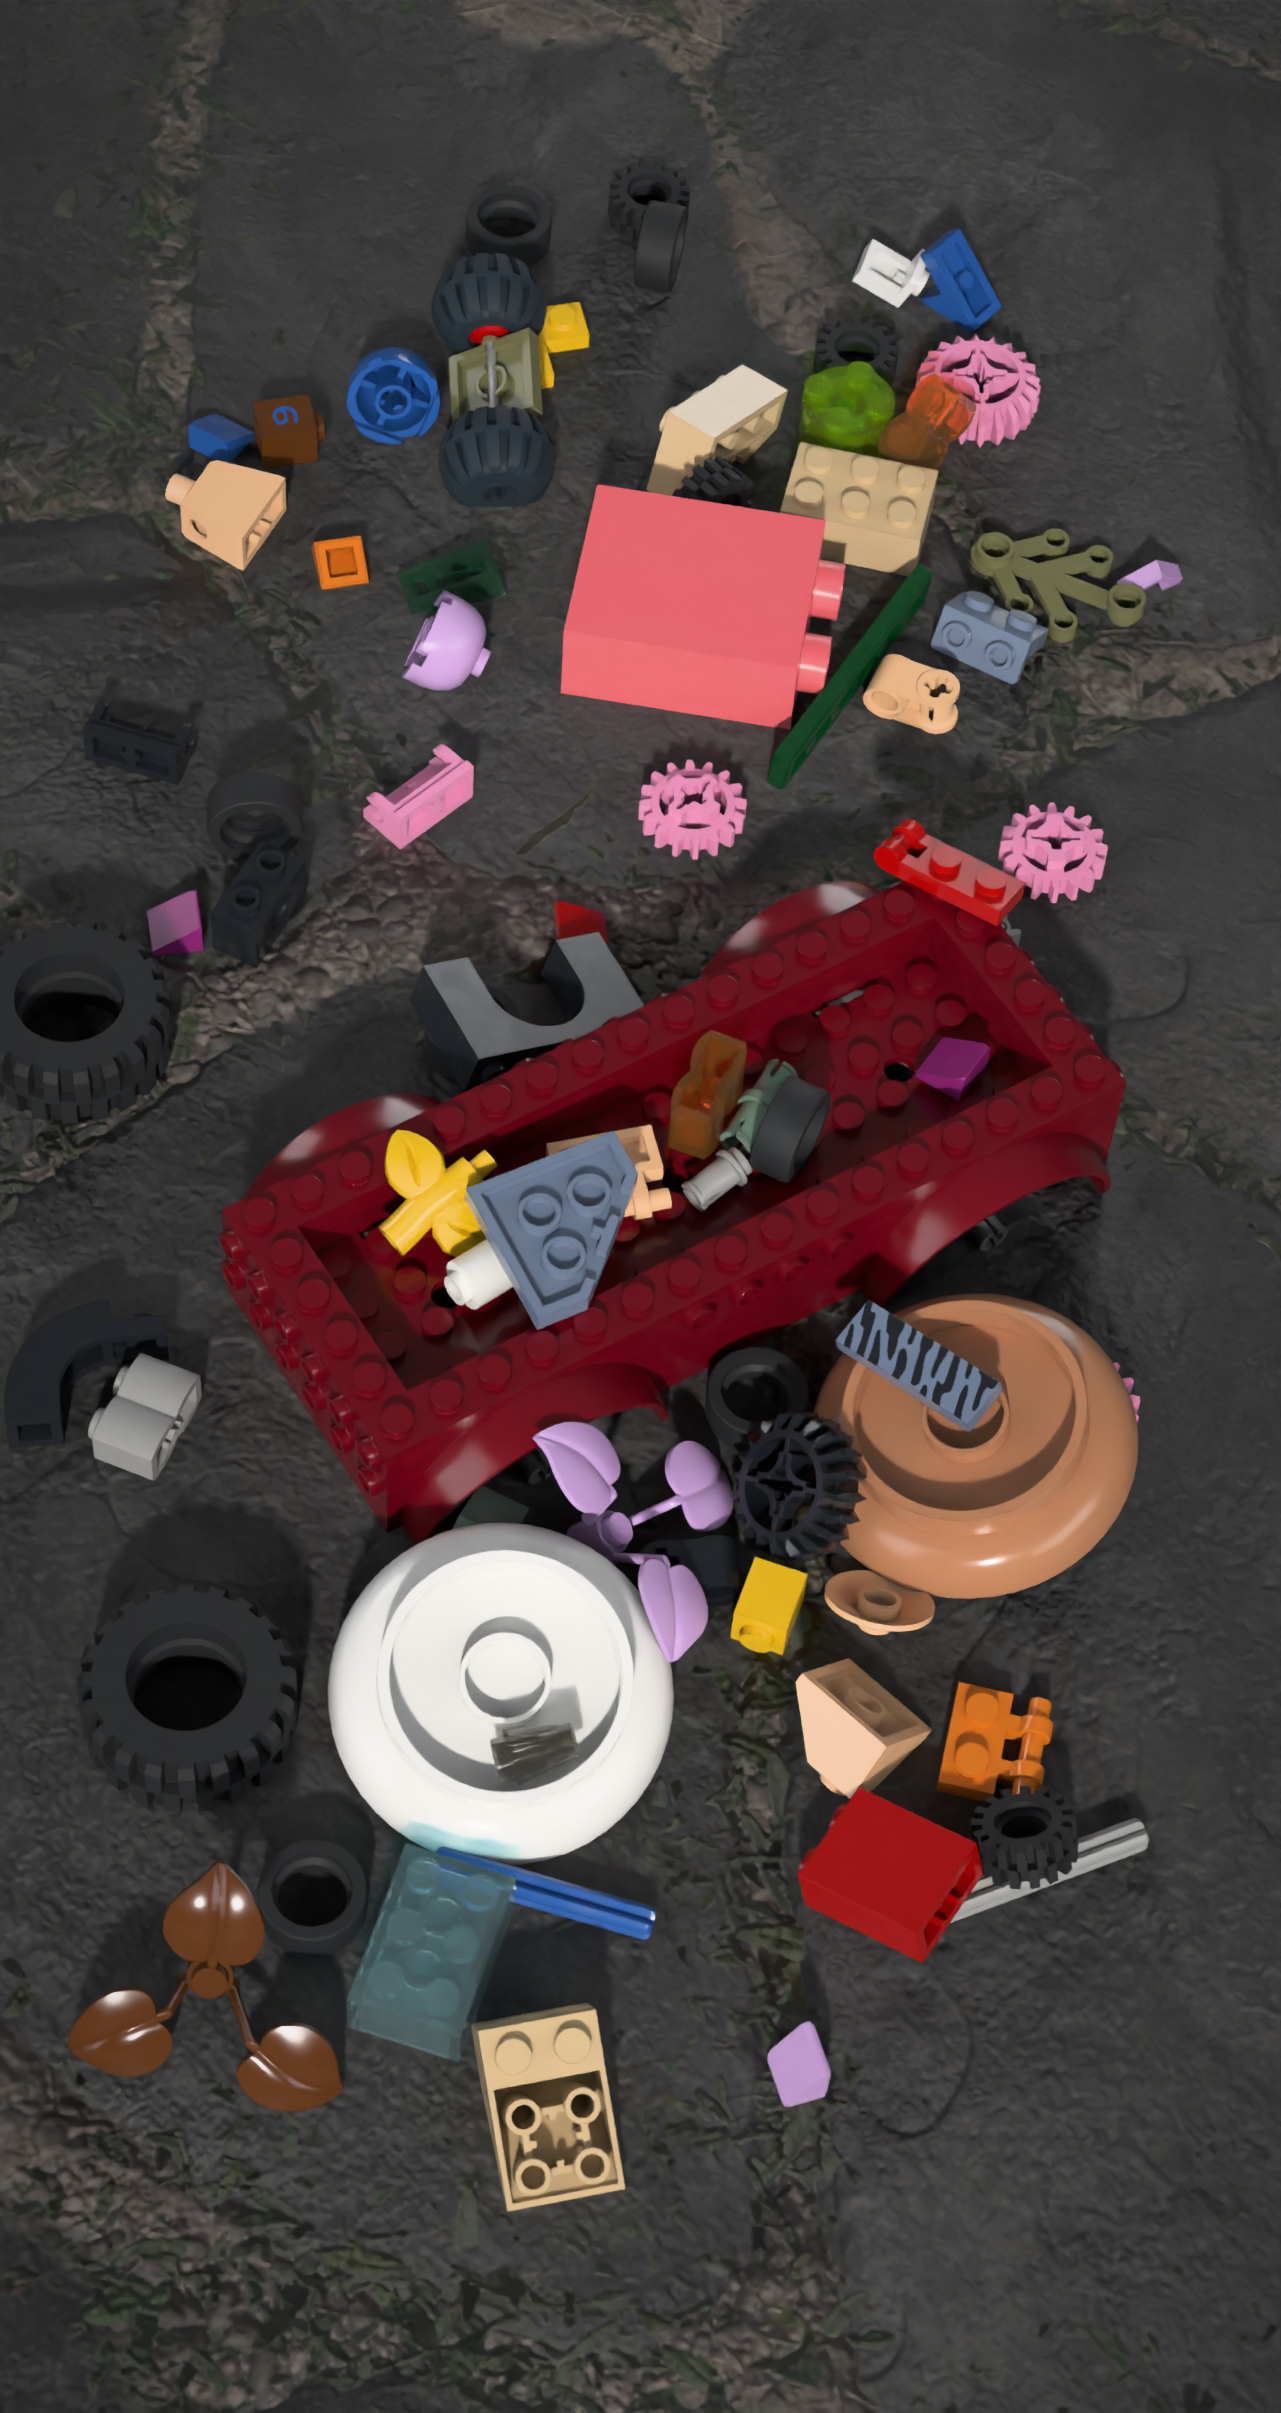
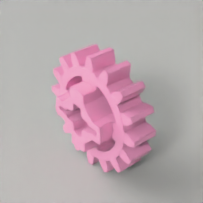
M687 760L685 769L679 770L671 762L667 764L666 776L654 771L651 774L650 785H643L641 788L638 819L643 820L642 832L645 836L655 834L654 846L657 849L664 847L666 844L672 845V856L677 857L683 849L690 851L693 860L698 859L702 849H706L714 857L718 855L719 843L731 848L734 845L735 834H742L747 800L741 798V784L729 785L730 772L727 770L718 775L713 774V763L707 762L702 770L695 769L693 760ZM661 804L665 806L664 814L662 813L660 808ZM721 805L725 812L724 815L720 813Z
M1049 803L1047 812H1040L1035 805H1030L1027 818L1019 813H1015L1011 826H1004L998 851V860L1004 862L1002 871L1011 876L1015 875V878L1025 882V886L1032 888L1031 899L1034 900L1040 896L1041 892L1048 893L1051 903L1057 902L1060 893H1065L1071 901L1076 900L1079 888L1090 893L1093 890L1095 879L1101 880L1108 851V845L1102 844L1103 830H1090L1092 817L1087 815L1078 820L1074 817L1075 807L1069 806L1064 813L1057 812L1055 803Z

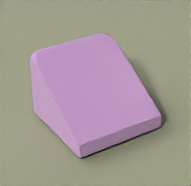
M809 2021L802 2023L775 2045L767 2055V2062L781 2102L785 2107L823 2098L828 2089L831 2071L815 2026Z

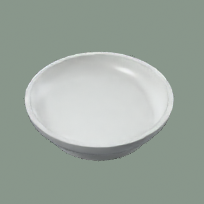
M504 1522L464 1526L431 1537L399 1555L372 1579L354 1602L336 1640L329 1670L328 1709L335 1744L350 1779L372 1809L396 1831L432 1852L437 1853L440 1847H446L508 1865L539 1862L567 1854L588 1844L618 1822L638 1801L651 1782L665 1751L673 1718L674 1689L671 1663L664 1656L655 1637L639 1591L617 1567L589 1546L561 1533L527 1524Z

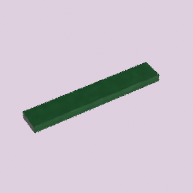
M917 564L775 751L767 778L769 784L780 790L786 788L925 603L933 571Z

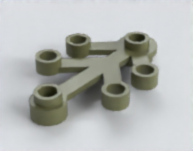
M1053 528L1045 531L1043 535L1015 542L1005 534L990 532L982 535L971 548L970 562L979 573L994 578L1005 600V610L1010 612L1015 610L1013 609L1014 607H1020L1024 609L1023 612L1032 615L1034 602L1030 596L1022 593L1014 575L1031 582L1049 617L1048 635L1056 642L1064 643L1071 641L1075 637L1078 624L1076 615L1068 611L1059 592L1106 610L1110 620L1117 626L1129 627L1143 616L1146 595L1139 586L1132 583H1119L1108 591L1070 576L1086 572L1088 575L1096 578L1107 576L1111 571L1114 556L1112 551L1105 546L1094 545L1088 548L1086 552L1067 556L1070 543L1069 535L1061 529ZM1050 543H1056L1060 546H1052ZM1041 554L1050 561L1035 563L1026 558ZM1093 560H1101L1104 563H1097ZM1063 624L1068 626V628H1061L1057 625Z

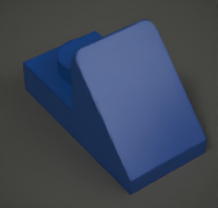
M960 228L947 231L920 255L936 284L920 298L921 301L968 332L975 331L1002 307Z

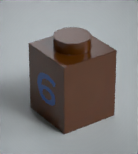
M309 394L253 402L254 435L262 469L318 461V441H325V429L321 412L313 413Z

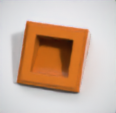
M361 535L313 543L311 549L321 591L369 584Z

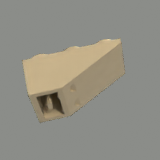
M581 2003L471 2024L480 2083L507 2212L625 2189L596 2009L588 2003Z

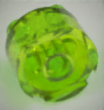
M860 361L852 362L848 366L829 368L809 376L805 381L802 395L798 443L803 442L883 459L891 441L896 405L891 387L884 379L874 373V369L870 364Z

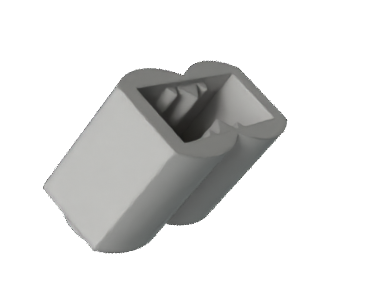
M140 1353L131 1366L124 1365L119 1371L113 1386V1395L115 1397L106 1409L100 1407L95 1412L89 1426L88 1437L92 1439L94 1458L154 1481L166 1465L178 1437L184 1432L202 1397L200 1375Z

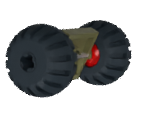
M478 253L475 257L466 256L450 265L444 271L436 284L431 303L432 319L437 333L446 346L456 354L449 357L452 424L441 442L438 467L445 488L460 505L466 507L528 506L530 503L538 502L545 494L553 479L556 464V453L550 435L536 418L543 415L538 336L543 329L547 313L546 296L540 280L529 266L521 260L500 253H494L493 255Z

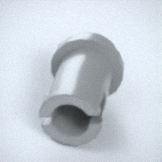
M732 1147L728 1151L724 1149L719 1150L716 1153L717 1159L681 1185L687 1199L699 1211H705L710 1204L736 1184L742 1187L747 1183V1176L752 1173V1168L748 1160L737 1148Z

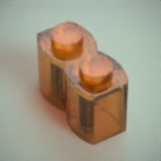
M933 373L921 381L914 389L908 400L906 412L894 418L885 428L880 437L877 450L891 461L936 470L946 455L948 443L959 438L971 424L977 405L937 374Z
M712 1030L705 1033L698 1040L692 1051L690 1070L680 1079L672 1094L668 1128L669 1148L704 1160L718 1147L720 1134L724 1130L725 1117L735 1109L742 1094L747 1055L746 1042Z

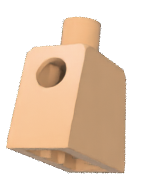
M215 460L208 464L197 481L177 473L174 474L167 485L165 498L172 503L180 505L182 533L187 539L244 571L286 511V481L284 477Z

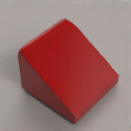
M563 901L554 902L556 940L599 932L608 946L604 913Z

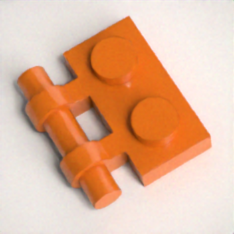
M959 1682L936 1791L984 1802V1799L990 1795L994 1796L996 1784L1013 1787L1012 1795L1020 1794L1019 1786H1030V1793L1035 1794V1790L1042 1787L1045 1773L1044 1767L1040 1765L1044 1745L1050 1743L1053 1732V1723L1049 1720L1052 1703L1040 1697L1031 1698L1027 1715L1017 1716L1010 1714L1014 1694ZM1005 1739L1021 1742L1018 1760L1008 1761L1001 1759Z

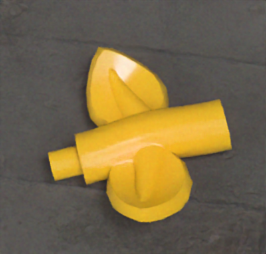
M397 1129L390 1137L387 1145L385 1174L389 1184L406 1200L379 1226L380 1231L391 1245L404 1256L432 1227V1235L442 1251L453 1257L460 1256L487 1239L465 1200L466 1188L484 1182L483 1178L498 1166L486 1150H483L469 1162L461 1157L454 1164L446 1168L443 1154L429 1140L416 1133Z

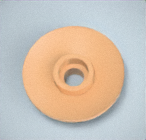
M854 1570L839 1573L830 1578L825 1586L824 1598L828 1606L841 1617L858 1624L861 1630L869 1634L885 1635L889 1632L916 1630L927 1625L934 1616L935 1604L928 1593L906 1589L882 1578L871 1570Z

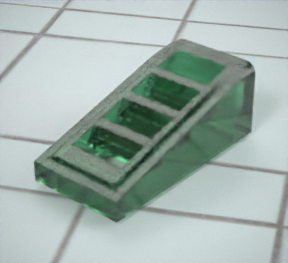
M486 539L397 573L412 615L438 610L439 608L434 606V603L444 590L462 598L469 604L506 594ZM483 571L477 575L473 574V572ZM464 575L465 579L456 582L454 576ZM444 578L447 586L438 589L435 580ZM425 582L429 593L420 596L416 584Z

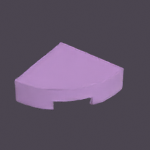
M1155 560L1117 582L1118 584H1135L1143 591L1159 583L1161 590H1165L1181 583L1183 577L1177 564Z

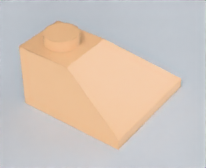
M849 1658L802 1673L796 1681L807 1762L821 1774L820 1779L828 1789L838 1795L847 1796L849 1799L853 1797L859 1787L868 1792L874 1790L926 1739L932 1730Z

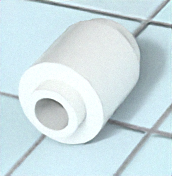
M487 1239L451 1260L446 1265L447 1276L444 1278V1284L448 1294L458 1305L462 1306L465 1304L473 1310L482 1307L513 1287Z

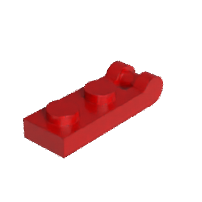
M913 819L901 821L893 830L892 838L885 839L874 851L875 862L884 871L995 926L1001 923L1023 897L1025 882L927 835L922 825Z

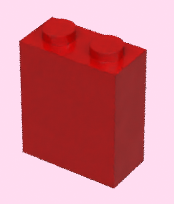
M860 1787L847 1805L842 1804L836 1809L829 1824V1831L817 1848L813 1847L806 1852L798 1869V1878L806 1906L921 1963L925 1961L983 1875L977 1843Z

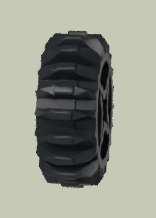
M786 1412L778 1414L776 1419L762 1421L761 1432L748 1434L750 1450L746 1449L737 1453L743 1464L740 1471L731 1474L739 1481L738 1491L730 1497L740 1502L741 1507L734 1518L742 1521V1523H746L743 1536L756 1541L757 1550H761L766 1554H772L773 1557H778L779 1560L812 1561L813 1559H819L820 1555L834 1553L836 1542L850 1539L847 1524L860 1521L854 1509L856 1503L866 1500L858 1492V1485L868 1476L857 1471L856 1465L863 1455L851 1449L854 1437L840 1431L839 1423H835L831 1419L819 1417L816 1413L802 1412L800 1414ZM794 1485L802 1486L803 1489L794 1487Z

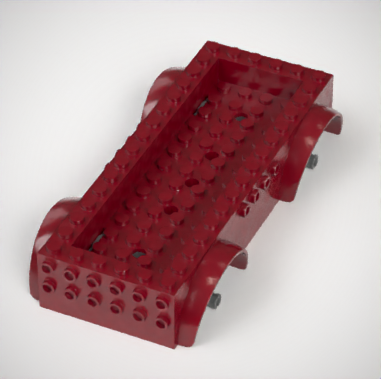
M836 881L819 884L776 902L751 919L721 947L697 981L670 994H659L652 998L645 1006L631 1013L613 1016L601 1027L581 1037L573 1036L567 1038L556 1049L535 1059H524L514 1065L510 1071L448 1101L442 1102L438 1099L418 1094L385 1095L353 1104L311 1126L291 1141L269 1162L251 1185L244 1199L222 1209L223 1232L219 1233V1241L225 1253V1261L221 1262V1269L227 1281L228 1291L385 1531L388 1533L402 1526L416 1544H419L433 1537L443 1521L473 1492L514 1462H517L529 1484L541 1482V1477L537 1473L539 1471L545 1479L553 1474L550 1463L542 1449L532 1439L538 1432L563 1422H581L586 1424L613 1413L636 1408L653 1409L658 1420L663 1422L668 1419V1412L660 1392L715 1365L730 1352L750 1347L858 1290H861L868 1300L881 1308L889 1305L902 1286L923 1265L967 1231L976 1241L981 1251H987L991 1248L988 1240L991 1241L994 1247L999 1245L1007 1237L1008 1229L1002 1225L994 1213L1019 1199L1052 1184L1080 1176H1089L1102 1194L1109 1191L1111 1179L1104 1164L1110 1149L1126 1081L1120 1066L1114 1060L1108 1059L1096 1045L1089 1027L1081 1021L1078 1022L1065 1006L1060 991L1054 985H1048L1036 970L1029 952L1022 947L1019 948L1008 935L1003 921L998 926H995L906 881L884 891L870 884L858 881ZM943 1037L981 1042L991 1047L987 1067L960 1102L915 1077L917 1070ZM779 1059V1065L774 1071L775 1073H777L781 1064L785 1061L795 1069L798 1078L831 1093V1104L821 1135L808 1162L793 1183L786 1184L752 1168V1173L747 1176V1183L741 1187L736 1184L710 1204L703 1212L696 1209L687 1199L681 1185L692 1179L717 1159L716 1153L724 1149L719 1140L720 1134L727 1128L737 1113L739 1098L747 1089L754 1087L770 1060ZM900 1073L907 1076L909 1080L899 1082L890 1080L886 1075ZM651 1124L663 1164V1180L646 1182L647 1189L650 1191L668 1187L672 1202V1208L653 1211L650 1218L635 1220L633 1215L624 1217L588 1309L539 1330L536 1329L514 1287L476 1310L469 1308L465 1304L462 1306L456 1305L451 1308L437 1306L433 1300L442 1296H450L445 1288L444 1278L447 1276V1263L456 1257L442 1251L432 1235V1227L404 1256L391 1245L379 1229V1226L406 1200L389 1184L385 1174L387 1145L390 1137L397 1129L416 1133L429 1140L443 1154L446 1168L454 1164L461 1157L469 1162L481 1151L486 1150L498 1165L483 1178L486 1181L547 1157L546 1143ZM742 1142L738 1146V1150H740L741 1146L743 1145ZM750 1152L749 1155L745 1156V1158L748 1160L749 1164H750L751 1152Z

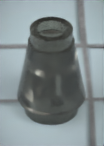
M571 1723L503 1729V1736L490 1739L493 1759L502 1784L516 1781L517 1785L520 1786L568 1762L569 1759L580 1756L577 1739Z

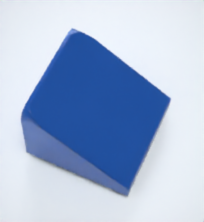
M214 413L194 420L189 424V447L214 460L232 463L253 440L254 432Z

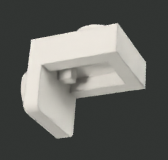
M872 239L864 249L852 281L899 308L910 294L917 296L929 278L930 273L925 270L926 265L920 256L925 250L922 249L910 261Z

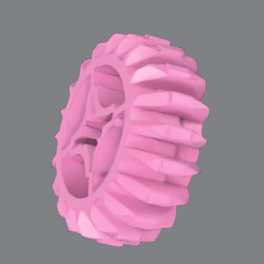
M975 333L971 341H965L957 335L952 345L941 341L936 351L928 352L924 363H921V368L917 373L915 397L916 403L919 404L920 417L928 418L930 429L942 428L941 431L944 439L953 435L958 437L961 445L966 440L976 441L980 448L985 440H990L998 446L1003 436L1014 440L1019 430H1027L1031 418H1034V413L1038 409L1041 387L1039 384L1040 378L1036 377L1035 364L1027 363L1026 352L1013 353L1011 342L1003 346L996 344L994 336L989 341H981Z

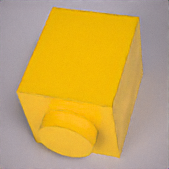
M755 1557L734 1610L730 1638L740 1641L744 1647L755 1652L766 1653L771 1651L783 1655L804 1600L808 1574Z

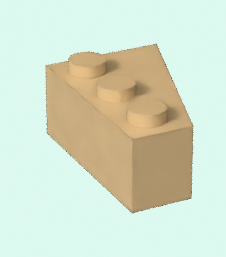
M742 364L730 373L719 376L714 383L703 390L694 392L689 399L678 406L670 407L660 422L659 430L662 432L647 491L672 496L675 489L683 487L682 479L686 475L690 478L693 475L692 469L698 464L703 468L704 460L708 458L714 460L716 456H721L731 464L735 459L744 463L777 429L788 390Z

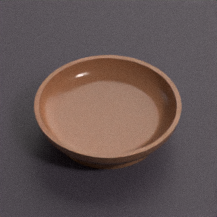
M963 1293L941 1296L910 1305L892 1314L1001 1383L1002 1393L970 1433L847 1354L843 1353L820 1388L812 1413L839 1423L840 1431L854 1437L851 1449L863 1455L856 1465V1469L868 1476L858 1485V1492L866 1500L856 1503L854 1509L860 1521L847 1524L850 1539L839 1543L856 1560L882 1578L906 1589L945 1598L975 1599L1015 1593L1038 1585L1075 1564L1102 1539L1117 1519L1131 1489L1138 1461L1139 1439L1133 1403L1124 1381L1105 1351L1085 1330L1065 1316L1029 1300L993 1293Z

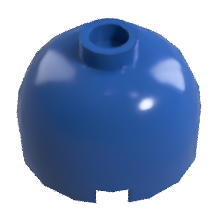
M392 346L376 349L359 360L350 374L346 403L348 412H350V415L355 420V426L362 434L376 442L395 445L404 443V439L401 437H412L417 433L418 437H420L430 429L438 416L440 391L436 375L423 357L410 349Z

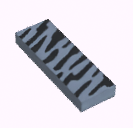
M870 1300L865 1303L836 1339L839 1350L969 1433L1002 1393V1386L999 1381Z

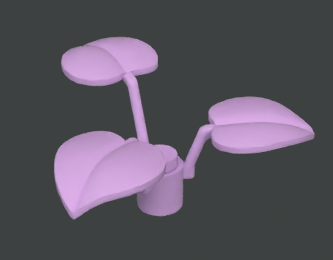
M563 1422L538 1432L532 1439L546 1455L561 1490L572 1505L584 1512L581 1516L582 1521L570 1526L566 1536L589 1546L612 1564H641L638 1572V1587L649 1622L660 1648L669 1663L678 1660L701 1636L707 1624L708 1606L702 1587L687 1567L683 1565L671 1567L669 1559L665 1555L621 1552L627 1548L628 1543L632 1540L633 1526L680 1504L688 1523L695 1530L706 1532L722 1526L728 1520L733 1508V1498L730 1497L733 1491L726 1473L720 1469L719 1461L708 1449L694 1441H684L676 1444L667 1453L665 1473L670 1487L677 1495L627 1518L620 1512L606 1510L617 1497V1492L611 1484L620 1475V1463L612 1444L601 1431L581 1422Z

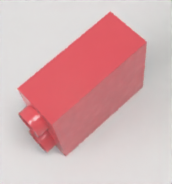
M597 484L564 627L561 693L790 730L797 692L819 694L825 687L832 637L809 633L811 619L813 617L837 621L846 564L821 560L826 520Z

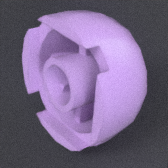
M444 590L434 603V606L439 608L435 618L432 616L430 619L426 618L405 663V666L408 668L402 673V678L430 690H451L461 686L470 674L479 677L491 653L490 650L483 647L487 631L481 615L468 602Z

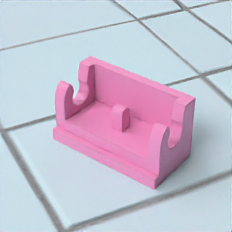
M443 744L433 749L437 757L429 761V766L392 793L384 797L378 792H373L367 797L371 804L363 809V818L400 850L473 797L474 766L468 760L464 761L449 747Z

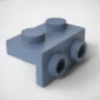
M963 591L944 605L931 641V647L1009 684H1015L1020 680L1027 658L1043 647L1049 629L1036 624V618L1026 612L1011 610L1009 612L994 605V600L986 594L977 591Z

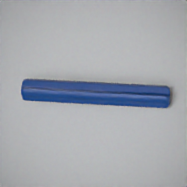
M446 1847L439 1848L433 1861L432 1877L441 1882L642 1940L648 1939L653 1931L656 1909L650 1905Z

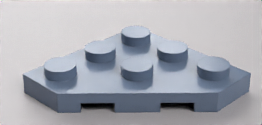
M614 1130L466 1188L465 1200L537 1330L588 1309L636 1188L638 1172Z

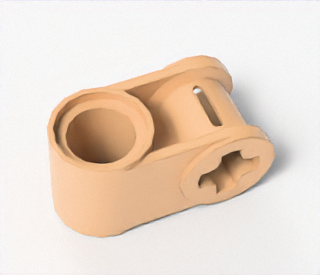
M888 654L882 658L863 695V702L873 714L881 718L893 719L920 728L927 733L941 734L951 730L957 723L958 710L954 703L959 698L960 683L954 674L946 670L935 669L914 662L902 655ZM941 684L945 685V693H941ZM934 710L933 720H931L929 718L930 711Z

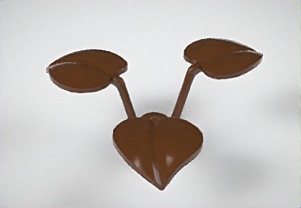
M221 1859L215 1861L201 1877L178 1893L165 1912L163 1920L165 1940L178 1956L188 1960L187 1973L181 1974L178 1977L177 1987L165 2006L157 2011L154 1998L147 1990L141 1987L116 1988L92 2001L77 2017L69 2034L68 2048L76 2057L114 2075L125 2077L145 2075L160 2067L171 2052L173 2035L170 2028L162 2021L167 2020L173 2015L187 1990L192 1989L197 1995L206 1999L217 1998L226 1993L230 1997L246 2047L252 2051L239 2063L237 2068L238 2082L243 2091L252 2100L266 2108L277 2111H303L313 2109L333 2100L343 2090L336 2053L328 2039L314 2027L300 2022H286L268 2029L264 2033L261 2043L255 2038L241 1998L240 1982L234 1978L235 1966L249 1963L259 1953L265 1935L264 1920L260 1908L247 1885Z

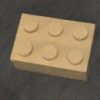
M800 442L780 513L826 520L822 559L908 577L920 559L933 510L938 470Z

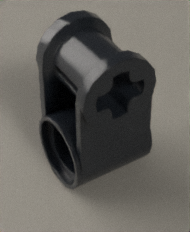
M712 1535L699 1539L657 1540L648 1543L639 1553L665 1555L668 1557L671 1567L676 1565L687 1567L702 1587L708 1607L727 1606L739 1600L742 1585L736 1544L731 1537ZM637 1564L638 1571L633 1579V1585L638 1591V1572L641 1564Z

